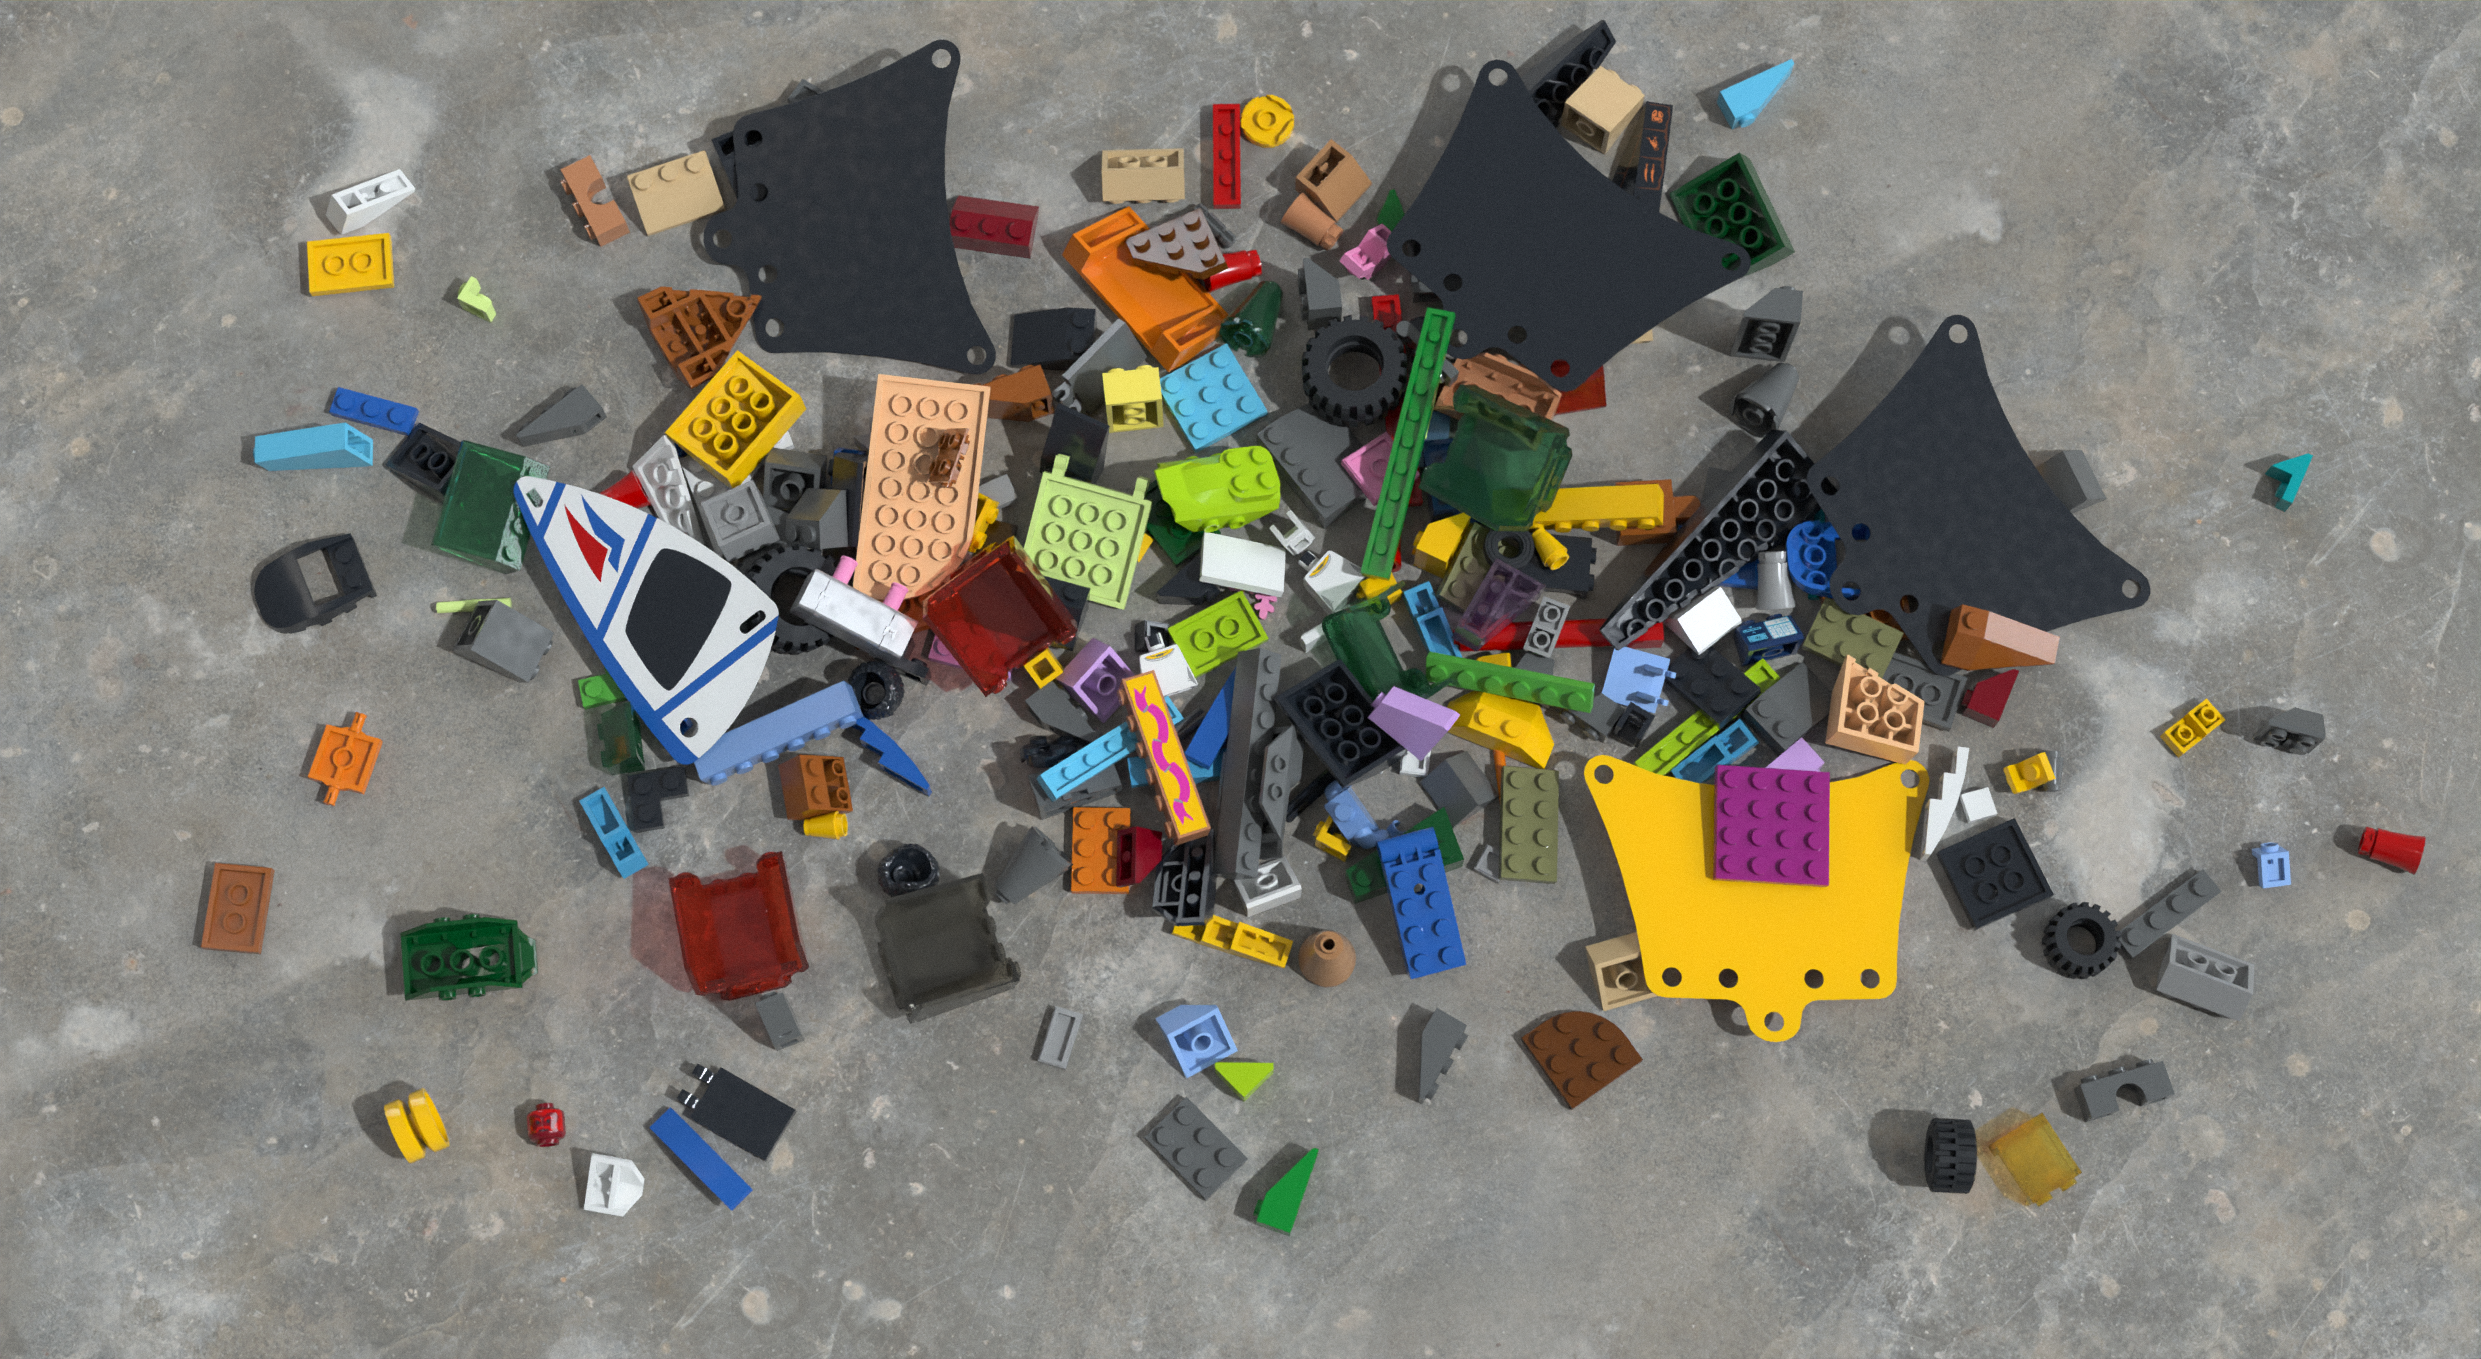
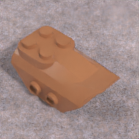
M1479 353L1471 359L1462 360L1457 358L1452 365L1459 371L1458 379L1450 387L1445 382L1439 383L1433 410L1462 421L1468 428L1482 429L1495 439L1536 452L1551 425L1562 394L1525 365L1510 363L1502 355Z

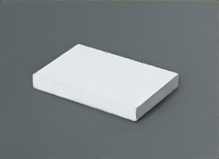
M1204 532L1202 536L1199 581L1282 597L1284 592L1286 548Z

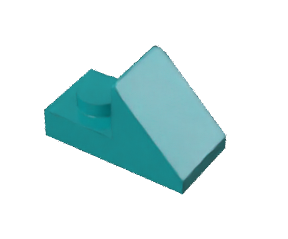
M2307 453L2273 464L2266 471L2265 475L2281 482L2275 493V497L2278 498L2275 508L2285 512L2291 506L2313 455Z

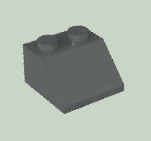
M772 448L765 461L763 500L766 507L770 506L790 513L808 488L824 489L827 456Z
M808 488L786 518L785 535L787 545L806 544L807 548L813 549L814 547L816 549L847 547L846 490Z

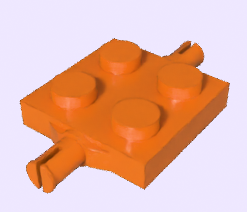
M355 712L351 727L339 728L329 724L326 725L308 774L310 780L323 783L329 787L323 801L324 804L335 806L340 791L365 794L383 741L379 738L368 736L361 731L367 715Z

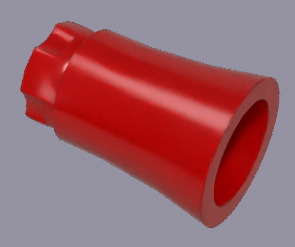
M1255 249L1222 254L1228 269L1203 280L1207 291L1211 293L1238 282L1251 280L1252 277L1261 276L1262 265L1260 257Z
M633 470L612 486L598 493L637 509L652 505Z
M2365 827L2361 835L2358 853L2415 875L2421 862L2426 837Z

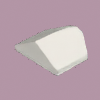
M595 1153L591 1155L584 1210L621 1217L627 1213L642 1196L644 1188V1177L632 1160Z

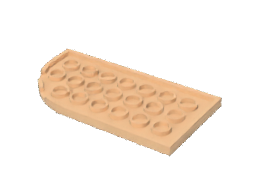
M878 374L856 556L858 565L855 568L853 588L878 601H884L892 582H896L908 589L903 600L912 599L940 586L960 566L969 550L974 533L990 387ZM968 428L970 444L966 455L960 454L965 458L964 461L958 460L962 467L956 468L960 471L956 484H953L952 488L949 489L941 486V483L928 482L931 476L929 474L930 465L937 458L940 450L938 442L941 435L946 432V429Z

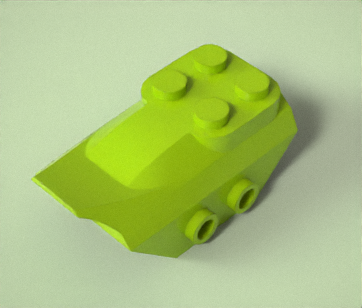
M1261 446L1227 449L1210 457L1198 458L1197 456H1191L1184 460L1157 463L1158 468L1154 470L1162 499L1170 505L1175 522L1193 532L1204 531L1210 533L1220 528L1228 527L1230 529H1238L1279 509L1280 480L1270 452Z

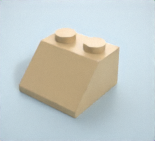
M1637 932L1585 946L1590 973L1603 1012L1657 996L1646 985Z

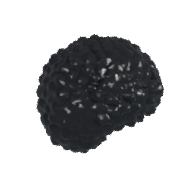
M882 661L862 662L852 671L848 679L861 712L868 720H879L892 716L904 697V683L899 673L889 664Z
M903 844L898 848H894L879 863V868L877 869L879 885L888 896L904 904L925 900L926 897L931 895V892L935 891L938 885L939 864L930 851L919 844Z

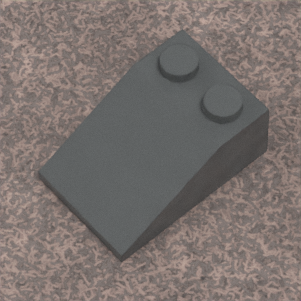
M1802 662L1745 709L1741 718L1779 757L1801 737L1804 738L1829 715L1832 692Z

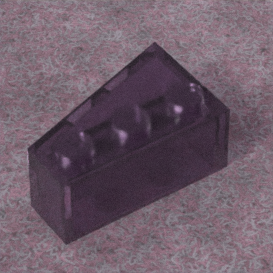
M1496 558L1460 619L1452 639L1477 652L1539 600L1546 585Z

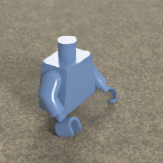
M1335 780L1326 787L1325 796L1328 803L1324 805L1325 809L1346 839L1358 848L1361 846L1364 849L1376 847V841L1399 836L1406 832V830L1399 831L1397 829V826L1400 824L1398 820L1393 821L1386 830H1380L1351 786L1342 789Z

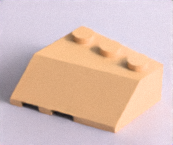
M1847 654L1832 691L1825 743L1906 765L1919 751L1924 701L1895 683L1892 685L1878 677L1879 673L1871 668L1865 669L1855 662V658Z

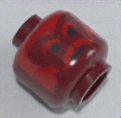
M553 1103L537 1104L536 1110L527 1114L528 1139L536 1143V1147L559 1145V1140L566 1136L564 1111L554 1108Z

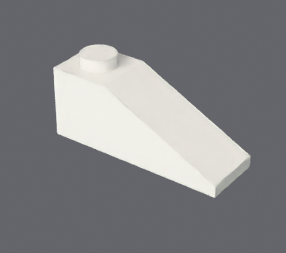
M398 169L332 194L326 216L337 231L343 235L367 225L414 193L415 188L403 172Z

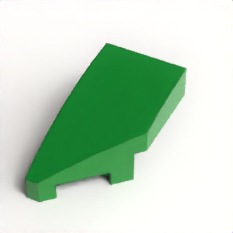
M1395 189L1389 190L1388 196L1377 214L1378 225H1385L1391 232L1405 215Z

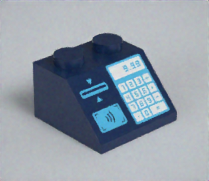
M1782 614L1771 615L1766 618V621L1755 623V620L1742 622L1738 625L1739 627H1736L1733 634L1742 667L1756 664L1762 658L1765 661L1795 655L1804 640L1803 633L1792 616L1782 617Z

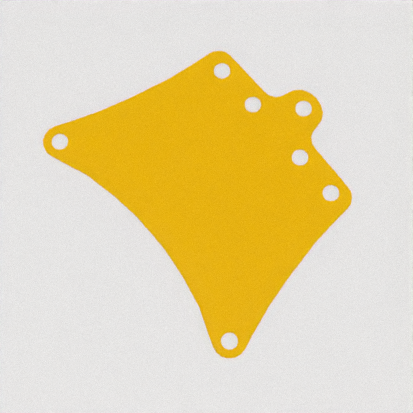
M1607 755L1595 756L1588 761L1584 770L1585 781L1604 822L1621 870L1636 924L1645 981L1651 992L1666 998L1727 999L1735 1001L1745 1011L1750 1030L1757 1037L1771 1042L1786 1041L1798 1032L1802 1011L1811 1001L1881 999L1893 993L1897 982L1898 932L1906 873L1914 834L1930 780L1928 772L1923 765L1913 760H1910L1906 765L1897 762L1860 777L1830 782L1829 886L1813 887L1713 880L1715 785L1655 774ZM1600 765L1609 766L1614 774L1612 781L1607 784L1598 782L1594 776L1595 769ZM1905 770L1915 771L1920 779L1918 786L1915 788L1905 787L1900 779L1902 772ZM1669 967L1678 969L1682 976L1680 984L1675 987L1666 985L1662 979L1663 971ZM1729 968L1736 972L1738 976L1736 986L1726 988L1721 985L1719 973L1723 969ZM1816 969L1822 973L1824 982L1821 987L1813 989L1807 986L1804 980L1807 971ZM1865 969H1873L1878 973L1880 980L1875 988H1867L1861 983L1860 976ZM1777 1012L1783 1017L1784 1026L1781 1030L1774 1032L1765 1026L1764 1020L1768 1013Z

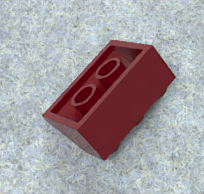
M959 195L953 206L950 218L954 248L1031 259L1039 206Z

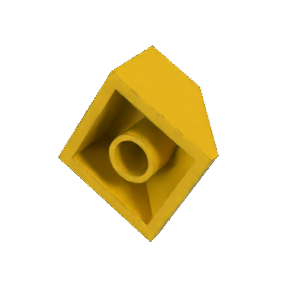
M1464 512L1428 524L1424 532L1419 531L1414 540V548L1411 553L1415 556L1414 566L1443 579L1469 526L1471 514Z

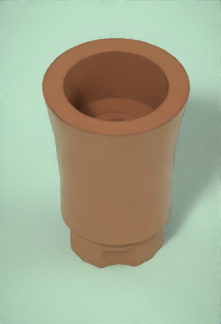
M1301 193L1295 199L1281 220V224L1300 233L1317 246L1321 245L1327 251L1335 245L1344 231L1304 193Z

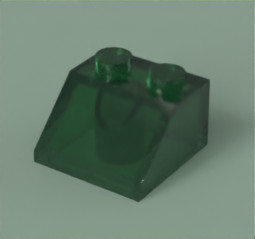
M624 702L602 713V723L597 724L599 739L600 741L604 740L605 750L601 751L603 768L607 767L612 776L645 771L640 719L631 702Z

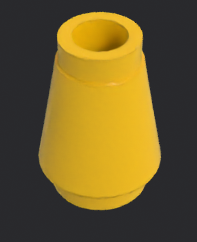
M1539 528L1531 535L1534 546L1545 567L1556 570L1569 559L1567 548L1544 528Z
M838 811L804 820V833L806 836L839 840L840 837L846 836L848 832L847 817L845 814H839Z

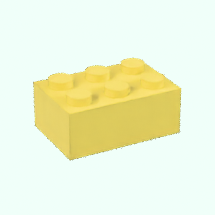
M1143 365L1137 367L1136 370L1124 371V369L1116 368L1109 370L1108 373H1102L1107 423L1110 426L1109 433L1164 427L1158 367L1152 368V366Z

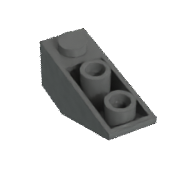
M581 384L577 388L569 389L564 394L563 399L555 405L547 406L536 420L525 423L516 436L521 445L526 447L583 435L607 416L600 404Z
M1050 681L1025 700L1026 708L1044 730L1059 736L1074 737V742L1083 746H1087L1103 736L1097 727L1092 729L1086 722L1088 716L1080 706L1074 708L1068 700L1071 696L1061 684L1056 686L1053 681Z
M774 991L761 996V1001L756 1002L755 1005L776 1050L779 1051L805 1041L794 1010L783 992L777 994Z
M1438 1008L1434 1011L1421 1035L1418 1099L1420 1104H1423L1426 1098L1429 1100L1433 1098L1439 1087V1084L1435 1083L1440 1073L1447 1074L1454 1061L1450 1058L1455 1048L1461 1050L1468 1037L1464 1033L1467 1027L1466 1024Z

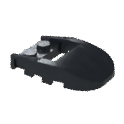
M351 533L307 542L267 564L260 571L254 588L255 600L264 621L271 629L283 634L305 631L307 627L317 624L324 626L333 622L332 619L336 616L357 608L356 602L368 595L372 598L377 596ZM319 550H327L345 596L316 607L297 559Z

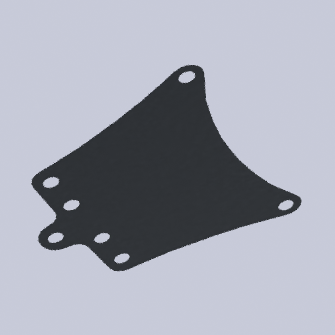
M941 39L933 41L900 60L852 82L801 101L744 115L736 122L733 138L738 200L730 210L713 216L707 222L703 242L706 252L711 259L721 264L737 265L746 272L750 295L762 296L753 312L756 338L763 350L769 353L830 352L886 357L920 362L976 375L986 373L992 368L996 360V351L969 298L953 244L947 208L945 143L948 110L961 58L959 49L954 43ZM939 49L948 51L951 56L949 65L944 68L936 67L932 61L934 52ZM750 130H757L762 134V143L757 148H749L744 142V136ZM757 183L764 184L768 189L767 198L761 202L752 200L749 194L751 187ZM721 229L729 231L732 236V242L726 248L717 247L713 241L715 233ZM765 265H772L777 270V278L772 283H764L759 278V271ZM773 318L780 319L784 324L783 333L777 337H772L766 332V324ZM980 346L985 350L986 359L982 364L974 365L969 362L967 353L970 348Z
M1497 59L1487 62L1481 68L1463 115L1444 153L1418 197L1390 233L1386 245L1389 254L1442 300L1444 311L1455 312L1456 317L1452 331L1456 329L1464 331L1467 335V342L1462 347H1454L1449 343L1446 352L1448 355L1462 360L1471 359L1486 348L1498 347L1507 351L1555 389L1566 392L1575 390L1618 352L1662 321L1691 303L1742 278L1749 271L1751 264L1750 256L1743 247L1693 230L1661 214L1625 192L1603 175L1563 138L1541 112L1515 68L1510 63ZM1494 69L1504 70L1508 76L1506 83L1501 86L1493 85L1489 81L1490 72ZM1410 239L1416 240L1421 246L1420 253L1415 257L1406 256L1402 251V245L1405 241ZM1728 253L1738 255L1741 260L1739 268L1733 271L1725 269L1722 265L1723 256ZM1457 274L1461 277L1463 283L1458 291H1449L1444 287L1443 281L1447 275ZM1513 326H1521L1526 330L1527 338L1522 343H1513L1508 338L1509 329ZM1561 359L1569 364L1570 371L1568 375L1556 377L1552 374L1551 364L1555 360Z
M1963 315L1949 316L1941 323L1916 361L1889 394L1853 432L1816 462L1807 474V485L1846 548L1844 561L1833 572L1829 583L1834 601L1842 610L1852 615H1862L1873 610L1889 612L1927 665L1941 676H1950L1962 670L1941 664V660L1935 658L1932 653L1933 644L1937 641H1945L1951 610L1962 604L1990 611L2048 632L2085 619L2138 608L2144 605L2150 596L2148 579L2135 567L2105 547L2068 510L2051 490L2028 457L2004 414L1988 376L1977 329L1974 323ZM1959 324L1966 328L1967 339L1964 342L1956 343L1950 339L1949 330L1953 325ZM1831 476L1838 480L1840 488L1835 495H1827L1822 491L1821 482L1825 477ZM1858 523H1863L1870 529V537L1865 542H1858L1852 536V528ZM2133 579L2139 583L2141 592L2136 598H2128L2124 595L2122 586L2126 580ZM1855 582L1859 585L1861 594L1858 599L1849 601L1843 596L1842 587L1845 583ZM1907 594L1915 596L1918 600V609L1911 614L1905 613L1900 607L1901 598Z

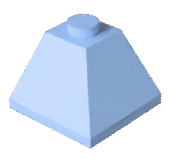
M1179 1005L1155 1018L1186 1078L1238 1051L1216 1005Z

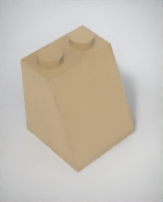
M1600 66L1565 102L1561 125L1605 155L1642 108L1645 95L1642 94V91L1637 86L1627 84L1621 80L1619 75L1613 70H1606Z

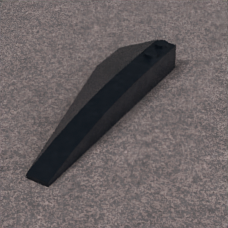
M1770 430L1693 513L1626 593L1599 629V632L1616 650L1619 651L1646 633L1656 623L1663 622L1669 618L1670 614L1679 608H1684L1697 596L1704 595L1737 573L1747 563L1757 560L1759 552H1766L1770 548H1775L1781 544L1782 540L1788 537L1795 526L1810 521L1821 509L1807 485V474L1815 463L1788 431ZM1827 477L1822 480L1821 489L1825 494L1834 495L1838 491Z

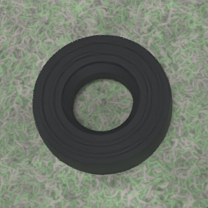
M1500 523L1494 526L1485 537L1483 543L1484 557L1488 564L1499 572H1518L1524 569L1533 557V538L1526 528L1517 523ZM1504 538L1514 539L1519 545V553L1512 558L1504 557L1498 550L1500 540Z

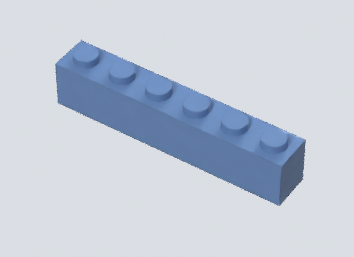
M842 681L724 733L694 764L701 781L712 786L726 782L728 776L751 771L755 764L762 761L763 763H768L778 759L780 753L787 750H799L805 746L807 741L824 739L831 734L830 731L839 727L841 729L851 727L857 723V719L863 717L852 686Z

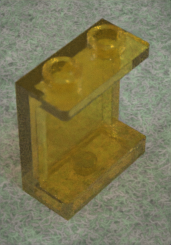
M2043 1113L1988 1146L1994 1157L1999 1155L2026 1196L2027 1200L2025 1203L2027 1206L2034 1202L2038 1207L2053 1198L2050 1194L2057 1188H2060L2062 1192L2077 1183L2075 1177L2082 1173Z

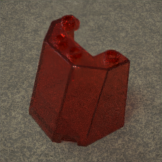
M1015 536L1007 538L1000 545L995 542L987 546L946 576L940 583L942 587L923 601V620L985 697L992 692L993 694L1001 692L1007 686L1008 671L1014 667L1018 669L1029 661V656L1033 653L1046 650L1052 644V641L1054 644H1067L1076 636L1075 632L1078 631L1077 622Z
M782 851L764 853L756 861L758 872H747L726 880L717 879L705 885H702L697 875L690 872H683L675 877L668 878L684 968L696 995L706 996L707 994L715 993L720 994L721 999L727 1001L785 988L792 983L791 977L795 973L804 972L809 968L788 867Z

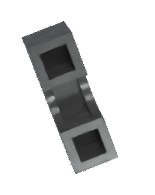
M2148 1059L2136 1063L2137 1068L2126 1071L2125 1067H2120L2108 1071V1077L2099 1079L2096 1074L2081 1079L2082 1084L2077 1086L2074 1091L2085 1122L2110 1116L2119 1111L2116 1101V1092L2119 1088H2127L2133 1091L2138 1098L2140 1107L2173 1096L2175 1093L2164 1062L2154 1063L2153 1059Z

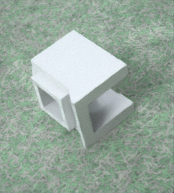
M1290 510L1286 514L1295 524L1291 530L1283 536L1274 524L1269 529L1281 544L1295 556L1306 549L1315 537Z

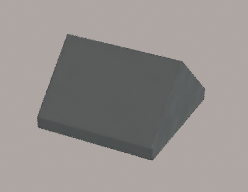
M2082 450L2061 451L2036 467L2051 490L2071 513L2106 500V496Z
M1467 751L1445 759L1420 782L1440 810L1445 807L1453 829L1500 797Z

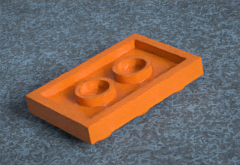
M1073 807L1072 863L1074 865L1072 866V894H1129V886L1116 887L1117 831L1130 828V808Z

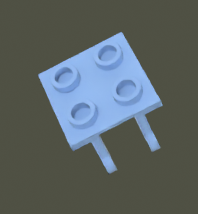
M1623 647L1619 651L1614 648L1602 694L1615 703L1628 706L1632 702L1648 712L1655 713L1658 704L1667 706L1669 700L1660 698L1665 676L1675 679L1676 673L1667 670L1670 662L1669 658L1629 647Z

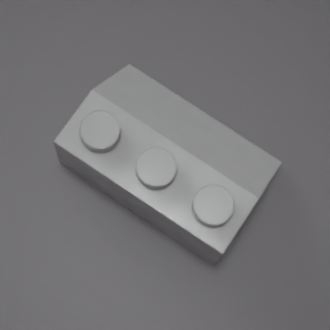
M2172 934L2157 975L2156 990L2167 997H2176L2189 1002L2196 1008H2205L2213 1011L2223 1018L2240 1021L2253 996L2255 965Z

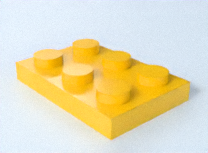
M390 233L307 241L309 292L312 296L394 288L392 237Z

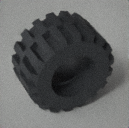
M2082 902L2080 905L2072 903L2067 908H2062L2049 921V924L2043 931L2045 936L2042 938V945H2046L2043 953L2044 956H2050L2051 960L2048 962L2050 966L2053 967L2056 964L2059 967L2058 973L2063 975L2067 972L2069 973L2068 978L2071 979L2080 976V980L2087 979L2089 976L2094 977L2105 970L2116 959L2118 955L2116 952L2121 947V943L2118 942V939L2121 938V931L2115 930V927L2118 925L2115 919L2110 921L2108 918L2111 915L2110 912L2106 910L2102 913L2099 911L2101 906L2097 904L2089 907V902ZM2070 927H2082L2093 935L2096 943L2094 954L2082 955L2071 948L2067 940V931Z
M1933 1118L1926 1133L1924 1153L1925 1176L1930 1191L1961 1194L1970 1192L1975 1181L1977 1167V1140L1971 1120Z

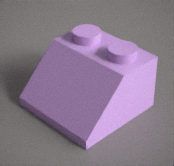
M1092 638L1065 667L1063 673L1055 679L1067 690L1074 700L1100 722L1105 723L1120 706L1117 690H1119L1121 680L1135 676V674L1109 645Z

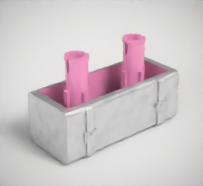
M841 556L833 576L817 568L807 576L790 613L800 617L804 622L810 625L813 624L869 653L873 658L877 657L890 665L899 660L918 621L898 611L908 589L899 583L892 582L882 603L847 585L858 565L855 560L847 556Z

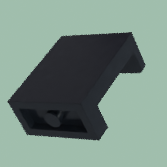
M1551 534L1567 548V554L1569 555L1567 562L1556 570H1551L1549 567L1544 566L1534 546V554L1531 561L1520 571L1519 593L1530 594L1532 589L1580 594V599H1586L1588 591H1593L1595 575L1590 574V564L1595 565L1597 548L1592 547V538Z

